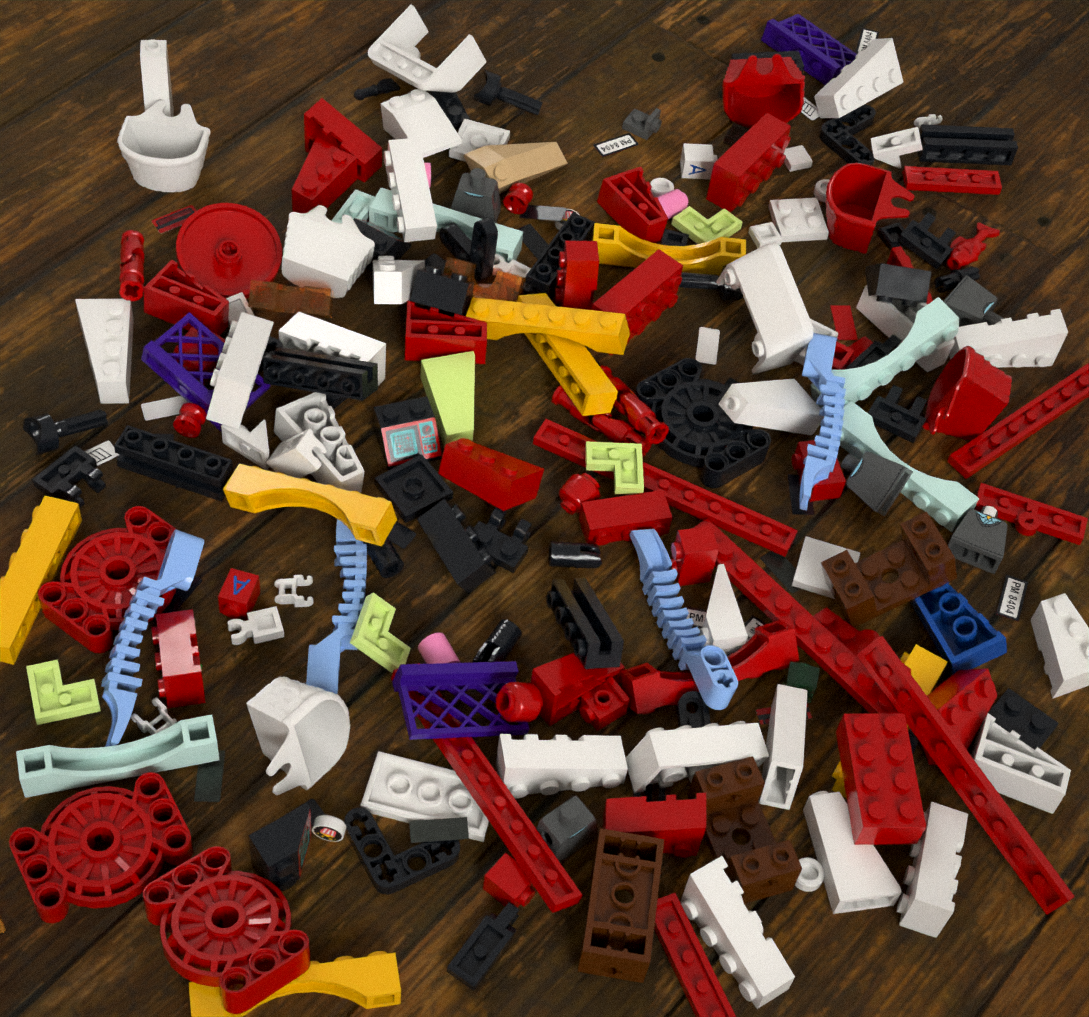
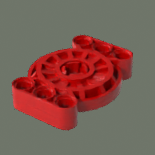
M143 506L132 507L125 513L126 528L102 530L79 542L69 552L62 565L60 582H47L38 591L43 615L94 653L106 652L113 646L112 630H119L120 624L125 619V612L130 606L131 597L135 594L140 581L144 577L157 580L169 540L176 529ZM111 575L113 578H117V577H125V578L119 579V580H113V579L109 578V576ZM176 588L159 596L165 600L163 606L158 607L156 614H161L170 604ZM154 614V617L150 618L148 622L153 620L156 617V614Z
M154 772L144 773L139 776L135 783L134 792L112 786L94 787L78 792L62 801L50 813L40 832L31 827H22L14 831L9 839L15 863L42 921L52 924L60 922L66 917L70 903L95 909L113 907L128 902L141 894L144 888L155 880L164 861L179 866L191 859L193 855L190 831L161 775ZM149 790L158 791L153 795H145V793ZM161 816L171 817L169 820L164 822L158 821V818H160ZM100 837L102 842L112 843L104 851L92 850L96 845L95 838ZM175 842L184 843L180 848L170 847ZM25 845H34L27 851H20ZM37 872H46L41 878H32ZM50 899L59 900L53 906H44V904Z
M214 846L204 850L150 882L143 890L146 917L150 923L160 925L163 952L170 966L182 977L196 984L220 987L222 1006L229 1013L241 1014L304 974L310 967L309 938L303 931L292 930L290 908L281 890L269 880L256 874L232 871L231 855L224 847ZM283 916L286 920L285 923L281 920ZM167 932H169V933L171 934L168 939H167Z

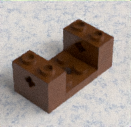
M927 511L900 524L902 541L854 563L848 550H845L821 562L825 582L846 620L854 628L957 579L955 557ZM887 573H895L899 576L894 583H886L882 580Z
M753 756L696 771L687 794L689 799H696V793L706 792V830L704 837L713 859L715 860L723 856L728 867L723 870L730 882L738 881L744 891L741 894L744 904L793 890L802 871V866L791 841L786 840L776 843L758 802L765 782ZM736 833L743 834L748 839V843L739 845L733 841L732 835Z
M600 828L593 856L590 898L577 972L639 983L644 982L651 960L664 839ZM625 890L632 895L633 900L629 903H621L615 898V893Z

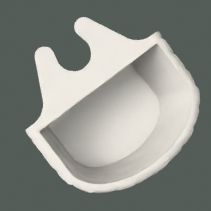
M159 100L138 116H126L121 127L122 129L119 132L117 143L119 144L122 156L128 163L133 179L139 185L162 192L186 191L193 188L199 179L211 131L209 128L197 124L189 104L181 106L179 115L169 117L163 113L167 106L166 102Z
M318 205L304 214L291 212L289 214L285 247L283 249L281 268L283 276L293 284L310 292L331 298H343L347 291L351 289L356 279L364 272L366 266L371 263L375 247L374 241L365 237L360 232L349 215L344 214L342 216V223L329 220L325 215L327 208L322 205Z
M280 676L246 703L262 752L271 760L266 769V774L273 776L280 768L287 774L283 780L274 786L273 793L275 795H280L300 785L303 789L308 790L340 760V757L347 748L351 726L348 707L338 694Z

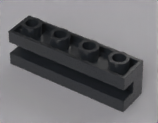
M921 124L919 129L923 149L917 151L919 162L1012 165L1018 150L1017 141H1012L1015 135L1013 128Z
M572 212L527 273L525 283L528 285L524 290V295L546 293L552 300L554 289L559 288L556 281L557 270L562 269L559 267V252H564L565 241H592L594 221Z
M282 347L274 350V355L267 354L263 357L265 384L362 401L378 390V363Z
M129 425L126 426L114 445L115 453L120 454L117 458V466L221 502L226 496L223 488L233 474L231 459Z
M574 578L573 591H570L564 579H552L551 591H548L546 595L547 606L554 613L556 623L560 624L564 631L565 639L572 645L574 654L579 658L585 669L620 667L624 640L587 579Z

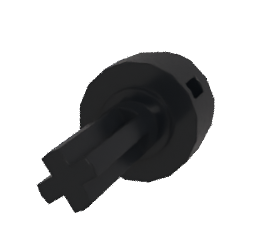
M486 69L484 70L486 85L479 93L474 95L473 100L491 106L492 102L497 98L502 102L538 116L543 102L506 87H501L502 83L500 81L502 76Z
M681 273L682 282L679 285L681 288L719 289L721 300L736 301L743 298L740 288L734 290L727 284L718 286L716 281L720 275Z
M101 409L54 422L48 413L25 418L23 420V430L33 438L37 445L36 455L57 450L59 448V438L107 425V414Z

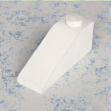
M720 564L717 568L703 628H700L699 636L705 635L707 641L704 646L714 645L722 649L725 654H732L746 643L748 634L725 566Z

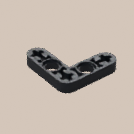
M864 104L840 118H833L825 122L820 131V140L848 164L863 163L873 166L875 161L873 152L852 135L872 125L876 114L875 109L870 105ZM843 123H850L853 126H846ZM842 145H848L852 147V149L842 147Z
M487 217L474 223L472 241L456 224L452 223L440 229V238L443 245L476 281L492 276L498 230L491 218Z
M354 808L345 816V833L374 888L382 894L389 895L454 865L459 859V840L423 842L394 856L375 819L368 810ZM358 819L360 823L364 822L365 837L362 838V832L358 826H353L354 820ZM370 844H377L382 848V853L373 858L367 856L364 853V849ZM444 845L447 849L451 848V855L447 856L445 852L439 853L440 846ZM435 855V863H432L431 857ZM420 857L425 861L426 866L422 870L415 871L409 868L408 861L411 858ZM383 863L386 873L389 876L393 875V882L388 883L386 879L382 880L380 865Z

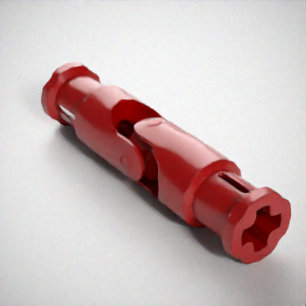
M128 230L122 234V246L120 248L122 263L120 264L119 278L121 284L119 293L127 301L139 300L142 298L144 291V237L139 231Z
M601 365L600 368L618 391L613 406L622 415L628 417L629 423L637 431H642L646 435V439L650 444L662 442L669 432L668 426L664 422H659L656 419L655 413L639 400L620 378L614 377L608 366Z
M561 385L555 390L551 401L553 404H560L570 411L571 416L596 432L603 433L611 442H636L637 444H642V458L650 450L652 444L645 437L634 431V427L624 420L611 418V413L594 415L592 424L589 420V415H581Z

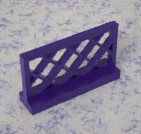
M799 14L780 22L775 19L767 21L761 41L777 52L799 51L804 64V71L824 85L832 78L840 75L841 70L846 65H850L857 55Z
M189 312L155 342L151 340L145 345L141 360L187 402L199 405L208 413L214 390H208L203 385V378L211 379L213 372H203V361L218 362L224 343ZM188 323L197 330L198 337L182 336V328ZM166 342H177L178 353H167L161 346ZM182 343H197L198 354H183ZM202 344H213L218 349V355H202ZM183 360L198 361L199 372L187 371L183 367ZM258 373L255 383L260 388L250 393L246 409L270 388V384H265L264 379ZM209 420L217 429H219L222 432V424Z
M516 661L400 664L392 683L394 692H399L409 740L527 734L529 731L528 722H518V725H509L501 719L500 713L495 715L482 706L488 698L496 703L497 694L494 693L495 689L502 688L508 682H516L515 677L519 672ZM470 689H476L484 697L478 703L465 692ZM439 690H447L456 697L449 704L436 695ZM408 691H418L426 699L420 705L409 697ZM459 699L474 709L468 717L453 707ZM430 700L444 710L439 718L424 708ZM478 712L491 721L489 726H480L472 720L473 716ZM449 713L462 724L460 727L452 728L442 720ZM418 714L433 724L430 729L416 728L415 718Z

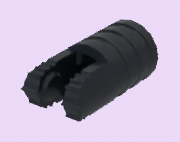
M386 538L382 546L363 542V544H367L368 555L381 577H393L403 569L404 562L388 538Z
M550 541L548 563L550 567L599 568L602 564L599 555L601 551L599 545Z
M500 620L473 658V663L504 662L522 636L520 628L509 620Z

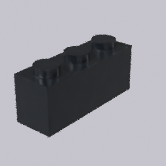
M443 499L417 520L456 583L469 593L496 573L491 564L494 559L484 546L482 548L479 546L477 541L480 537L471 525L467 527L464 519L467 517L458 504L453 506L446 499Z

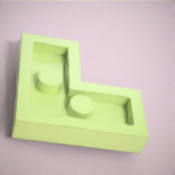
M689 206L673 217L672 225L682 233L688 234L689 238L695 243L701 244L719 237L729 238L741 229L742 221L725 208L710 219H706Z
M586 441V470L614 472L615 494L633 495L643 493L642 444Z
M373 592L365 598L350 644L393 673V670L398 669L400 664H406L411 648L388 632L396 608Z
M58 660L26 666L37 725L101 711L94 679L63 685Z

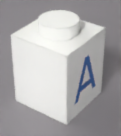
M684 143L680 159L681 177L710 180L713 165L717 161V155H713V146Z

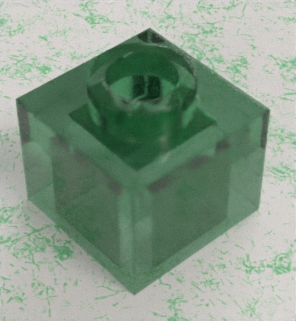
M790 661L783 685L807 690V703H811L817 689L820 668L803 662L796 663Z

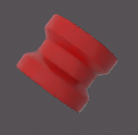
M517 182L512 184L509 193L503 200L505 208L513 214H523L533 198V191L524 183Z
M185 403L181 406L179 416L173 422V427L179 434L188 438H195L201 431V425L206 421L207 413L197 404Z

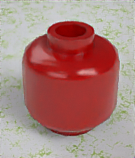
M587 473L571 475L559 490V497L562 501L561 507L571 515H574V513L579 514L581 502L599 500V483Z
M508 682L503 685L496 696V708L502 718L508 722H532L537 718L543 706L541 692L531 682Z

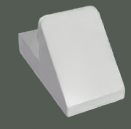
M918 127L871 138L874 158L897 168H902L900 155L923 150Z
M263 420L251 432L243 425H240L239 429L221 425L222 441L225 445L265 470L270 467L266 463L269 459L266 420Z

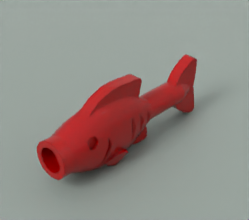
M977 223V234L973 238L965 239L961 236L956 238L950 246L953 250L950 252L949 259L947 260L949 269H960L972 262L978 261L979 255L986 249L987 245L982 242L986 238L999 236L1000 230Z

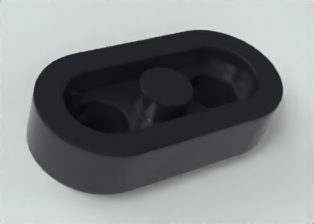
M689 691L679 698L676 704L678 727L689 725L692 728H700L711 724L709 706L705 704L699 692ZM692 704L695 707V713H689L686 705Z

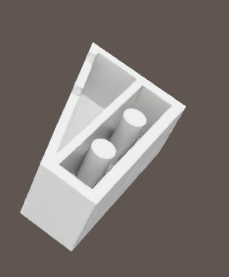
M378 256V260H373L374 304H403L410 300L417 271L425 269V260H394V256Z
M1065 593L1041 601L1031 618V624L1039 651H1042L1045 660L1044 670L1050 678L1052 698H1056L1089 686V627Z

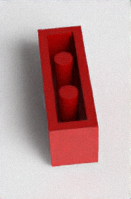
M663 490L581 502L579 522L585 541L588 544L606 545L610 542L623 540L632 541L629 536L632 530L655 529L658 535L662 536L669 533L672 521V514Z

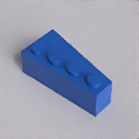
M949 582L910 601L941 657L948 661L946 665L952 675L958 670L973 669L1007 653L1006 637L1000 631L997 632L989 624V621L968 603V600L961 593L956 592L949 585Z

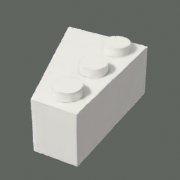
M988 713L977 732L971 757L998 793L1053 814L1066 794L1071 770L1038 747L1035 750L1019 740L1021 735L1013 730L1009 733L994 722L996 718Z

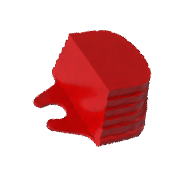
M774 54L772 58H757L755 55H751L748 59L730 60L725 79H723L724 112L731 121L747 128L752 127L766 113L788 123L802 111L805 76L799 71V67L794 64V60L791 57H781L780 54Z
M849 163L842 166L830 178L826 190V217L830 240L843 248L866 254L877 221L887 218H907L910 214L907 209L895 207L891 200L899 197L907 201H913L914 194L892 179L891 171L863 163Z
M971 346L963 347L950 359L932 388L928 398L925 413L926 422L923 428L930 430L932 435L935 432H941L945 435L972 441L981 435L1008 405L1012 377L990 364L989 361L984 359L983 355L977 353Z

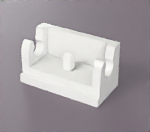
M309 428L281 442L266 463L275 472H282L287 476L301 478L317 471L322 465L319 459L312 454V449L316 448L322 455L327 451L325 446L313 435L314 432Z

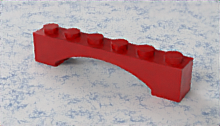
M782 620L756 627L752 638L727 657L737 680L758 678L764 672L773 669L782 670L787 668L789 664L798 662L799 654L795 628ZM649 663L620 671L623 691L630 698L628 707L637 714H649L654 712L655 708L665 705H676L683 694L689 691L699 692L690 671H658Z

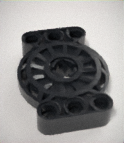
M685 358L639 382L635 395L655 413L656 419L659 422H664L669 428L666 438L657 444L660 449L681 463L702 467L700 480L703 485L709 488H719L762 464L766 459L771 437L764 430L753 429V426L734 423L719 406V402L729 387L709 379H700L702 372L700 362L693 358Z

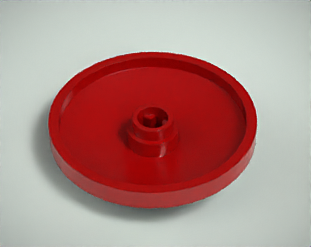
M217 203L195 211L182 224L176 241V260L180 270L184 273L190 272L195 276L196 282L202 286L208 285L225 299L240 292H243L245 298L248 299L263 292L275 280L281 265L282 245L274 226L259 212L240 204Z

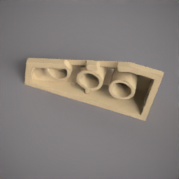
M557 142L486 145L463 155L470 170L481 168L486 172L487 178L495 179L498 182L499 194L509 190L514 183H526L568 164Z

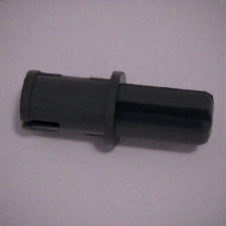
M973 266L962 270L954 269L950 274L937 277L934 280L935 289L943 286L937 291L944 293L947 290L956 288L966 275L974 281L978 280L980 270L978 267L974 268Z

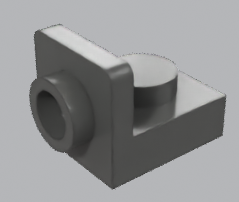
M656 108L651 115L634 109L623 121L622 129L648 140L653 132H658L661 126V110Z

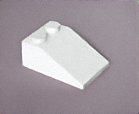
M415 89L408 94L392 97L388 101L380 103L384 130L395 139L419 137L423 158L462 144L460 136L440 105L428 92Z

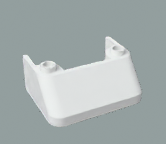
M410 5L368 50V56L373 64L424 91L450 93L460 91L486 63L476 41L470 34L438 68L420 60L421 54L415 46L429 31L413 5Z
M776 242L770 243L727 264L716 282L718 286L727 284L734 290L741 289L758 333L752 342V350L754 355L759 358V361L752 369L753 375L791 364L813 338V326L781 247Z

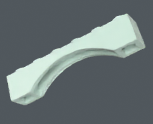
M380 188L369 207V222L389 232H398L397 211L393 208L392 191ZM433 204L437 223L436 232H440L441 228L453 223L472 241L474 223L482 220L481 218ZM495 223L498 230L495 254L501 255L505 262L510 263L512 259H517L522 249L523 231Z
M938 297L917 311L915 322L909 334L890 354L862 367L831 370L834 376L845 378L843 387L846 389L844 406L850 401L855 403L858 400L866 399L874 389L880 385L888 384L902 370L910 369L915 361L922 356L930 355L941 343L952 340L959 332V317ZM812 383L810 384L811 396L816 402L821 392Z
M852 401L844 406L843 410L845 411L842 419L844 422L841 430L840 446L858 459H861L864 453L868 451L912 470V475L900 493L911 500L918 508L925 512L927 511L940 525L953 532L960 525L968 511L975 508L979 498L956 481L929 476L901 461L881 440L871 415Z
M212 715L180 720L154 735L120 745L100 748H66L47 745L16 751L19 780L25 798L141 776L148 772L156 773L219 760Z

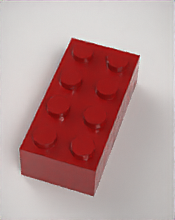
M766 113L714 163L706 199L722 209L725 208L730 213L737 206H742L750 193H755L763 180L767 181L776 167L780 168L786 158L784 152L791 139L789 137L791 126Z
M658 249L595 301L592 305V310L625 314L630 331L628 344L630 339L635 335H640L651 321L655 322L665 309L675 305L678 300V287L682 282L681 273L683 265Z
M905 713L843 714L836 730V737L854 845L917 844L926 829V822Z

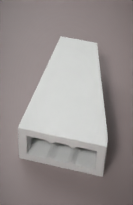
M141 40L140 61L145 111L157 101L163 100L167 105L163 113L166 116L173 117L174 108L167 41Z
M795 379L732 384L719 402V406L734 423L799 434L813 435L824 416L819 415L821 408Z
M777 685L771 705L766 742L769 757L764 761L762 773L765 785L759 797V804L790 810L804 762L807 690Z
M819 791L809 796L803 811L817 860L824 868L825 877L823 881L833 914L894 906L902 893L901 888L874 845H854L848 804L841 793Z

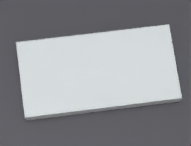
M378 751L360 808H364L374 815L406 823L417 820L467 817L469 839L484 842L489 820L454 770Z

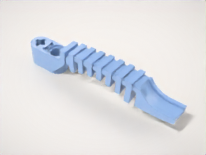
M813 333V338L807 344L802 376L808 377L821 392L816 404L823 405L819 415L824 416L820 424V434L815 437L816 446L808 444V455L804 458L803 462L805 468L801 478L799 505L800 509L806 511L814 485L828 479L829 472H833L840 446L841 430L844 422L842 419L845 411L843 410L846 389L843 388L845 378L834 376L831 372L837 337Z
M337 519L336 545H334V552L337 557L334 560V566H342L340 578H346L343 583V589H346V592L342 593L345 604H339L338 610L341 616H332V622L335 625L333 633L317 645H309L306 684L309 686L322 688L338 694L340 653L344 650H357L355 646L350 644V640L365 601L367 577V544L356 540L352 532Z
M175 529L169 540L157 580L144 577L138 584L135 594L131 597L130 606L124 615L125 619L119 627L120 632L115 637L113 644L115 646L110 652L109 658L111 660L105 669L107 674L101 684L104 687L102 698L108 704L112 715L111 729L105 747L114 746L120 742L134 708L137 697L135 690L142 686L143 679L133 677V673L139 672L140 664L134 663L133 659L139 657L140 649H136V645L142 642L143 636L141 631L147 629L148 620L154 617L158 607L163 606L165 599L159 597L160 595L175 588L188 591L204 545V539Z
M632 530L629 536L639 558L640 580L644 585L642 590L644 595H648L647 602L649 606L653 607V616L658 618V627L663 629V638L668 639V648L673 649L672 655L674 660H680L678 663L680 670H690L702 699L707 706L715 710L725 709L738 687L737 677L725 652L714 645L704 646L707 641L705 635L699 636L700 631L698 627L692 628L694 625L692 618L686 619L689 614L687 607L681 609L684 599L682 596L676 597L681 589L679 583L673 584L678 573L676 569L669 570L672 562L656 530Z

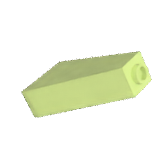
M474 351L421 360L420 378L433 410L444 448L447 443L460 438L473 441Z

